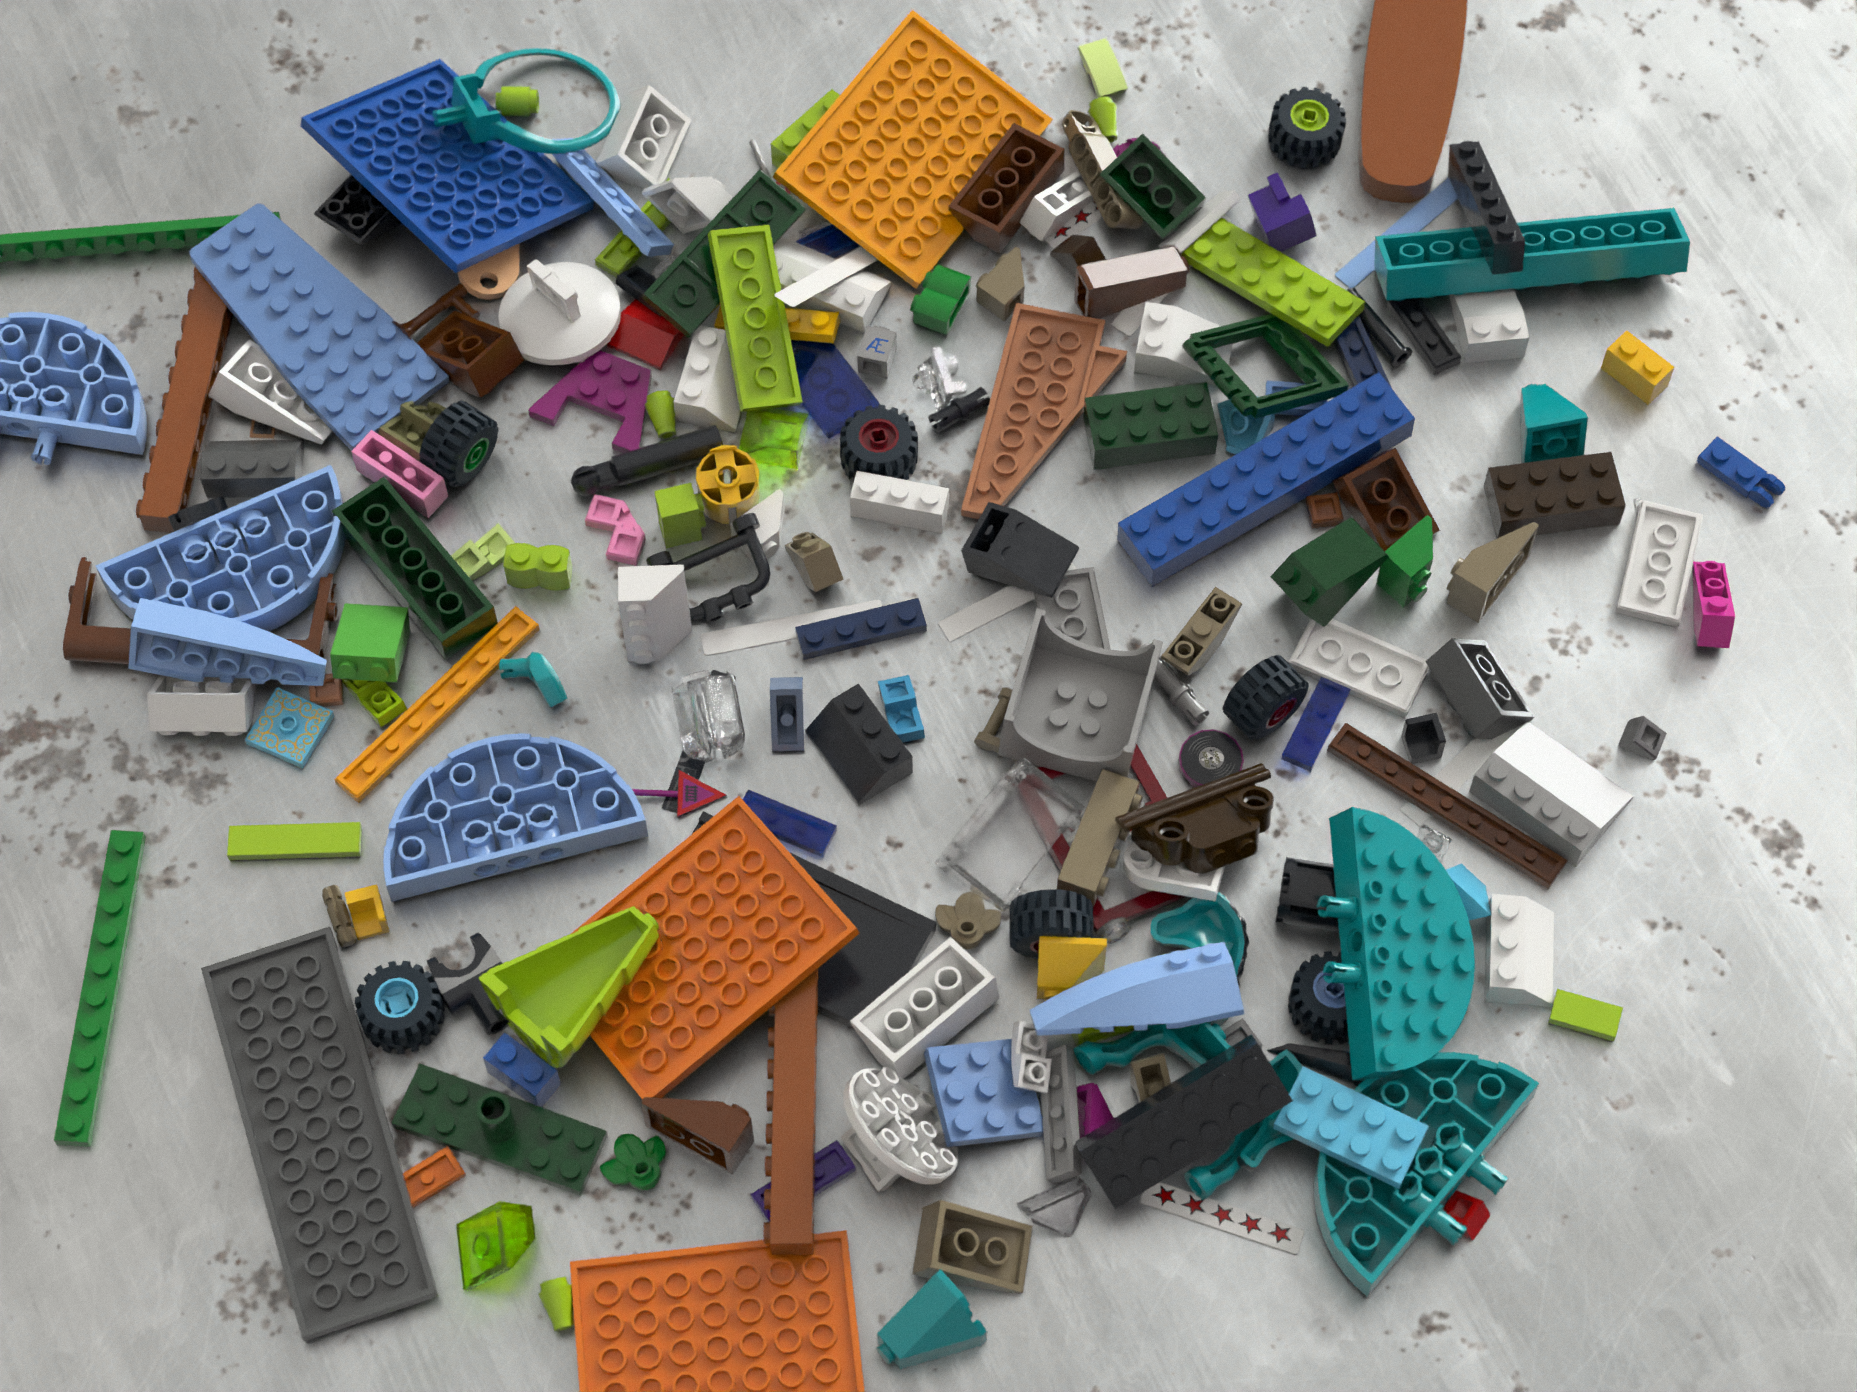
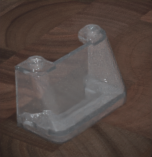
M1022 758L1014 762L1002 775L941 853L935 864L1000 911H1006L1007 908L1009 909L1011 901L1022 895L1020 893L1023 887L1022 884L1059 836L1067 830L1073 833L1080 825L1083 818L1080 814L1086 807L1027 759Z

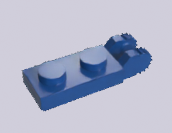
M1718 436L1697 458L1699 465L1745 498L1749 497L1763 508H1769L1774 503L1773 497L1765 489L1777 496L1786 490L1785 484L1776 476L1767 474V471Z

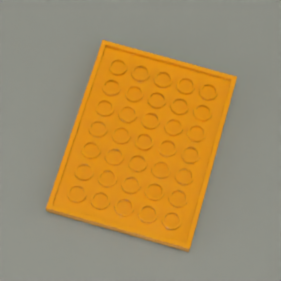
M911 10L776 170L773 178L917 289L923 282L927 272L932 271L965 230L949 211L948 206L1005 133L1015 123L1041 136L1053 119L918 13Z

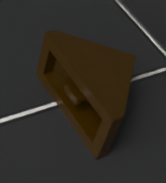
M1071 235L1050 251V255L1073 277H1076L1077 266L1106 260L1095 238L1091 236Z

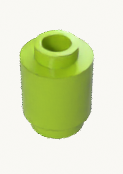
M502 86L501 92H496V110H501L502 116H531V114H538L539 91L531 90V87Z

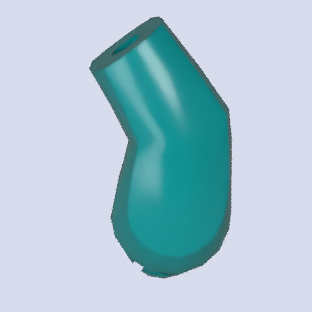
M532 652L527 658L500 659L499 670H504V672L500 673L502 679L529 677L536 684L550 708L568 698L560 678L543 654Z

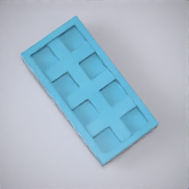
M1303 1066L1289 1093L1293 1101L1282 1107L1273 1129L1399 1189L1429 1126Z

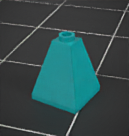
M1530 384L1521 389V463L1584 455L1588 423L1587 414L1546 384Z

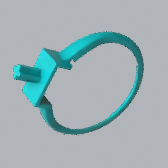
M531 48L494 56L482 62L475 73L454 77L451 103L453 107L433 111V117L436 127L462 122L474 144L500 139L512 146L531 152L563 154L584 150L603 140L610 133L619 113L620 100L611 80L604 72L587 60L559 50ZM531 55L553 56L575 62L592 73L604 86L609 97L610 106L605 120L592 132L574 139L553 140L528 132L509 121L504 124L500 121V113L497 110L488 111L480 95H477L478 89L483 87L490 71L504 61Z

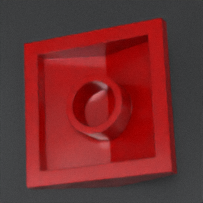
M635 299L621 312L618 328L610 342L607 343V346L661 371L684 334L663 316H658Z

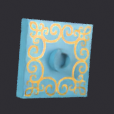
M277 687L245 738V741L251 747L303 769L335 715L333 711Z

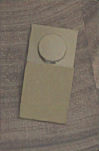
M1163 1053L1130 1062V1084L1137 1093L1139 1103L1171 1084Z

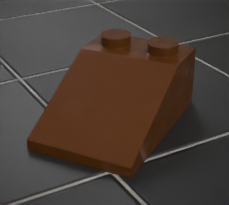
M455 310L417 342L425 353L449 376V380L461 390L479 398L490 393L495 385L510 375L524 361L510 332Z
M1396 448L1380 453L1332 481L1352 517L1384 551L1427 515L1432 518L1433 535L1440 531Z
M644 1097L641 1102L646 1127L732 1175L754 1142L750 1114L737 1104L729 1106L722 1101Z

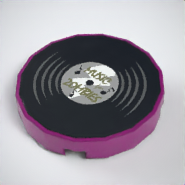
M1211 729L1201 730L1190 735L1182 744L1178 762L1183 778L1185 777L1190 782V785L1195 788L1241 771L1244 759L1242 749L1233 737L1225 732Z

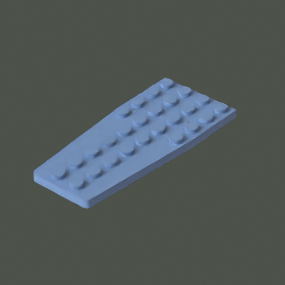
M255 204L190 250L191 262L256 344L259 345L291 388L351 451L371 430L378 434L381 426L399 416L401 404L413 401L414 406L419 405L449 383V376L412 338L410 340L392 323L395 320L263 204Z

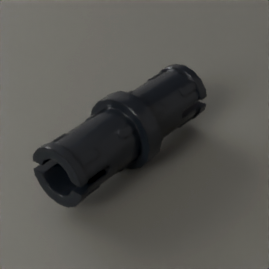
M979 387L961 399L954 398L950 401V405L929 415L930 423L937 422L932 425V428L939 433L957 421L964 422L969 419L970 414L989 405V397L981 398L988 393L984 388Z

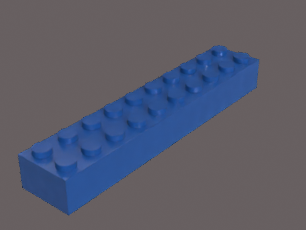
M1378 372L1118 522L1117 540L1151 587L1322 489L1332 483L1334 479L1412 436L1415 417Z

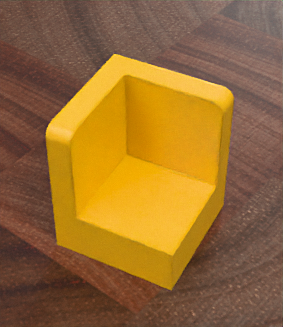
M377 884L344 892L358 940L390 932Z

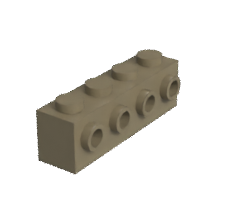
M1102 769L1058 876V890L1081 894L1091 900L1093 907L1098 895L1104 897L1110 878L1106 877L1109 868H1116L1121 850L1117 849L1120 840L1126 842L1130 831L1125 832L1115 821V817L1140 808L1143 798L1142 795L1138 794L1140 781Z

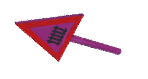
M680 770L678 775V791L632 789L635 796L678 797L677 817L727 796Z

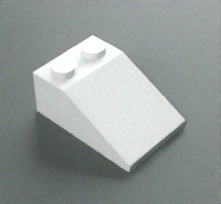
M1514 289L1450 295L1464 363L1525 357L1530 337L1524 311Z
M1145 302L1136 350L1134 373L1198 383L1207 382V384L1215 385L1214 380L1212 381L1205 374L1197 362L1183 349L1182 345L1190 338V334L1220 326L1177 306ZM1232 344L1214 348L1229 365Z

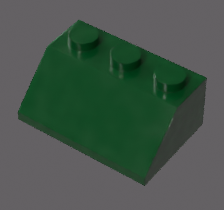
M1141 134L1099 174L1162 240L1176 231L1199 211L1206 199V196L1144 134Z

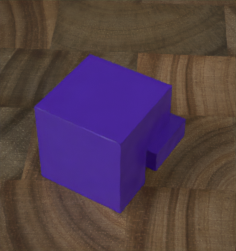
M1278 172L1267 177L1268 186L1248 194L1254 218L1269 246L1283 252L1317 236L1311 212L1302 194L1290 198Z

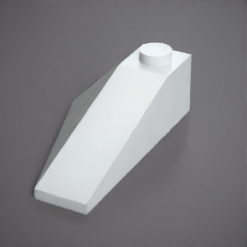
M250 339L219 371L208 395L238 415L321 445L333 433L322 419L291 388L259 345Z

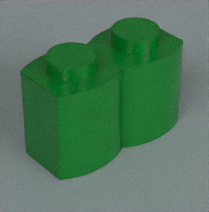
M938 264L933 272H927L922 285L924 290L920 295H915L910 311L913 312V323L947 335L969 295L971 276Z

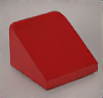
M1458 1190L1454 1192L1443 1208V1211L1461 1225L1467 1227L1463 1236L1471 1240L1476 1238L1490 1217V1212L1483 1200Z

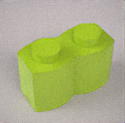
M514 543L506 546L503 566L508 585L520 589L540 586L552 591L570 588L573 567L569 549L558 545H545L537 548L526 543Z

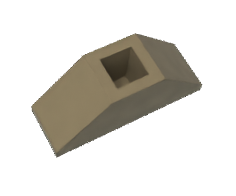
M1215 587L1162 654L1161 659L1186 675H1190L1203 668L1222 644L1242 603Z

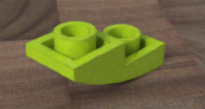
M341 679L354 698L380 727H383L407 710L404 701L386 682Z

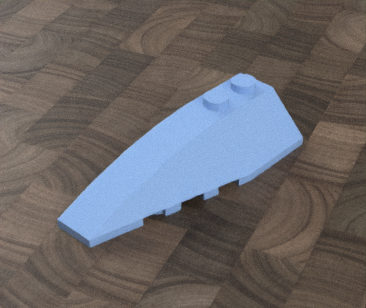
M143 598L139 600L131 625L128 669L193 682H203L204 677H216L220 679L221 683H233L234 678L251 679L252 684H265V681L270 679L279 680L282 685L323 686L327 660L289 640L247 623L207 611Z
M1224 942L1174 951L1119 967L1071 987L1030 1009V1016L1037 1036L1080 1034L1084 1028H1095L1100 1030V1032H1114V1026L1134 1025V1031L1148 1030V1025L1166 1024L1167 1029H1176L1244 1014L1233 961Z

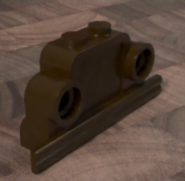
M1260 763L1115 817V821L1125 832L1131 830V840L1141 850L1148 851L1159 863L1173 866L1183 862L1194 873H1208L1257 853L1259 833L1265 832L1270 827L1274 796L1269 790L1255 784L1270 779L1271 772L1265 768L1264 764Z

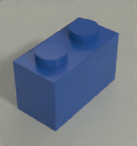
M505 1032L483 1057L487 1073L531 1104L543 1107L561 1085L555 1068Z

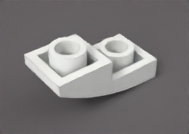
M1023 1021L1013 1022L1011 1063L1014 1087L1047 1093L1052 1060L1045 1058L1048 1035L1037 1036L1034 1024Z

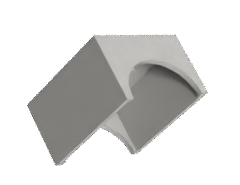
M1037 608L1005 713L998 755L1093 781H1098L1102 769L1128 777L1153 686L1163 641L1153 639L1149 646L1131 651L1095 647L1075 640L1059 631L1048 620L1046 610Z

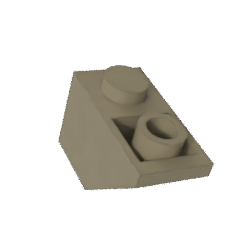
M1016 246L1008 254L1004 253L998 259L995 267L989 273H984L976 283V302L1004 322L1013 314L1015 304H1022L1024 302L1021 251Z
M813 532L800 533L792 538V542L784 545L804 583L814 592L844 580L831 545Z

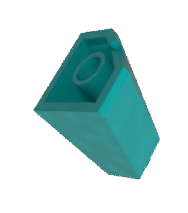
M940 1269L877 1333V1344L879 1346L876 1349L888 1364L894 1362L899 1369H904L982 1346L987 1342V1331L980 1320L977 1319L974 1322L971 1320L973 1314L969 1308L968 1300Z

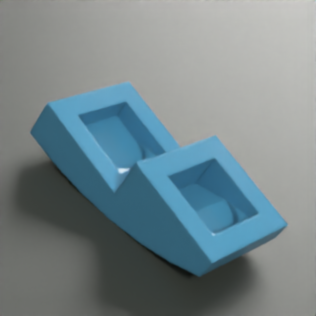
M906 675L878 681L886 720L900 740L904 743L925 738L924 727L917 708L916 696L910 676Z

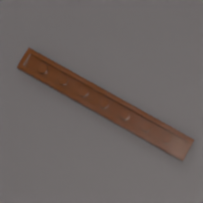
M1348 723L1343 725L1328 745L1327 751L1547 889L1551 887L1568 861Z

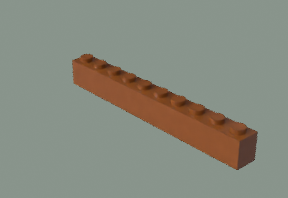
M194 267V288L189 289L187 297L188 313L183 315L181 321L182 338L177 340L175 345V366H171L169 370V391L164 393L162 399L163 416L156 423V445H152L150 448V470L145 472L143 477V499H139L136 506V516L140 518L145 531L175 532L168 516L187 508L189 505L213 399L208 395L221 369L233 313L196 267Z
M818 968L769 1008V1016H775L774 1027H768V1047H774V1059H768L767 1077L768 1079H773V1091H767L766 1098L767 1112H773L772 1123H766V1144H772V1156H765V1176L771 1177V1189H765L764 1208L765 1210H770V1222H764L763 1237L764 1243H770L772 1255H814Z

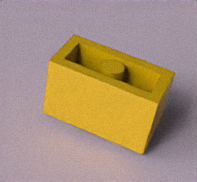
M1626 330L1607 348L1601 369L1649 405L1668 387L1674 366Z

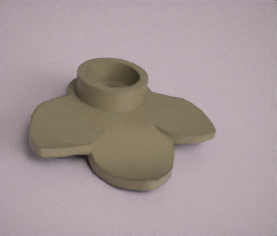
M972 891L962 894L956 900L955 906L941 904L937 905L935 909L936 922L939 928L951 933V938L966 950L977 947L984 935L995 931L1001 923V911L995 909L985 910L982 897Z

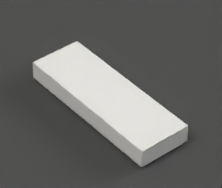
M1236 190L1217 193L1160 244V249L1175 247L1178 254L1186 250L1240 201L1241 198Z

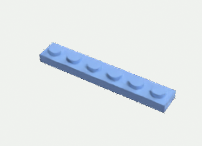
M563 138V139H553V140H568V139H574V138ZM585 150L552 154L556 161L568 171L573 180L582 186L589 194V197L596 201L605 211L606 215L638 246L641 253L649 257L670 255L674 244Z

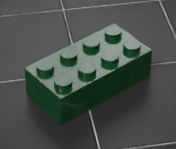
M1207 382L1084 398L1083 419L1093 470L1216 454L1218 431Z

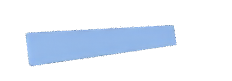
M1449 177L1380 236L1420 232L1458 199ZM1375 240L1335 273V276L1349 288L1358 285L1375 270Z

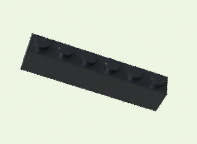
M1463 141L1459 144H1450L1448 177L1492 275L1523 271L1525 239L1479 141Z

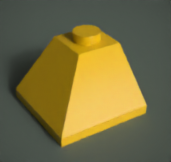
M1039 936L1037 999L1046 1001L1071 987L1100 975L1105 968L1107 939Z

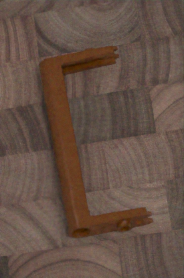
M82 557L78 566L75 585H71L69 589V603L71 605L63 640L64 659L129 664L131 628L88 626L97 573H91L92 562L87 561V557ZM331 573L327 577L320 578L309 637L306 640L286 639L324 659L331 622H336L338 606L335 603L337 584H333L334 574Z

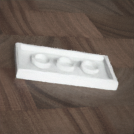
M1641 500L1615 613L1679 627L1703 514Z
M1310 619L1289 660V664L1296 671L1406 718L1430 669L1425 662L1427 659L1334 619H1331L1325 627Z

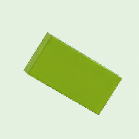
M1557 989L1548 1023L1614 1042L1623 1007Z

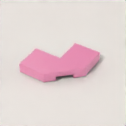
M594 494L585 518L586 526L613 532L606 552L608 560L637 566L646 540L645 533L640 525L637 524L630 513V509L623 500Z

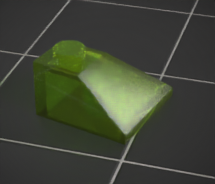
M775 408L747 411L738 449L746 452L752 459L754 458L756 463L798 469L810 416L808 413Z
M498 1201L456 1224L463 1290L469 1291L514 1267L536 1239L532 1206Z

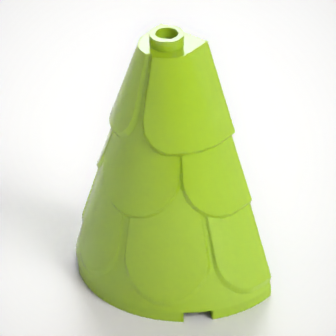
M632 906L580 927L577 932L539 946L534 951L493 967L478 979L497 1010H502L504 1017L510 1021L508 1023L509 1027L522 1042L554 1068L560 1066L562 1068L568 1063L574 1053L581 1048L602 1016L606 1015L623 986L630 984L658 940L657 930L660 927L652 915L649 913L644 915Z

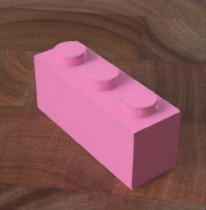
M373 430L351 451L358 472L373 482L385 477L410 507L428 519L448 498L445 481L442 476Z

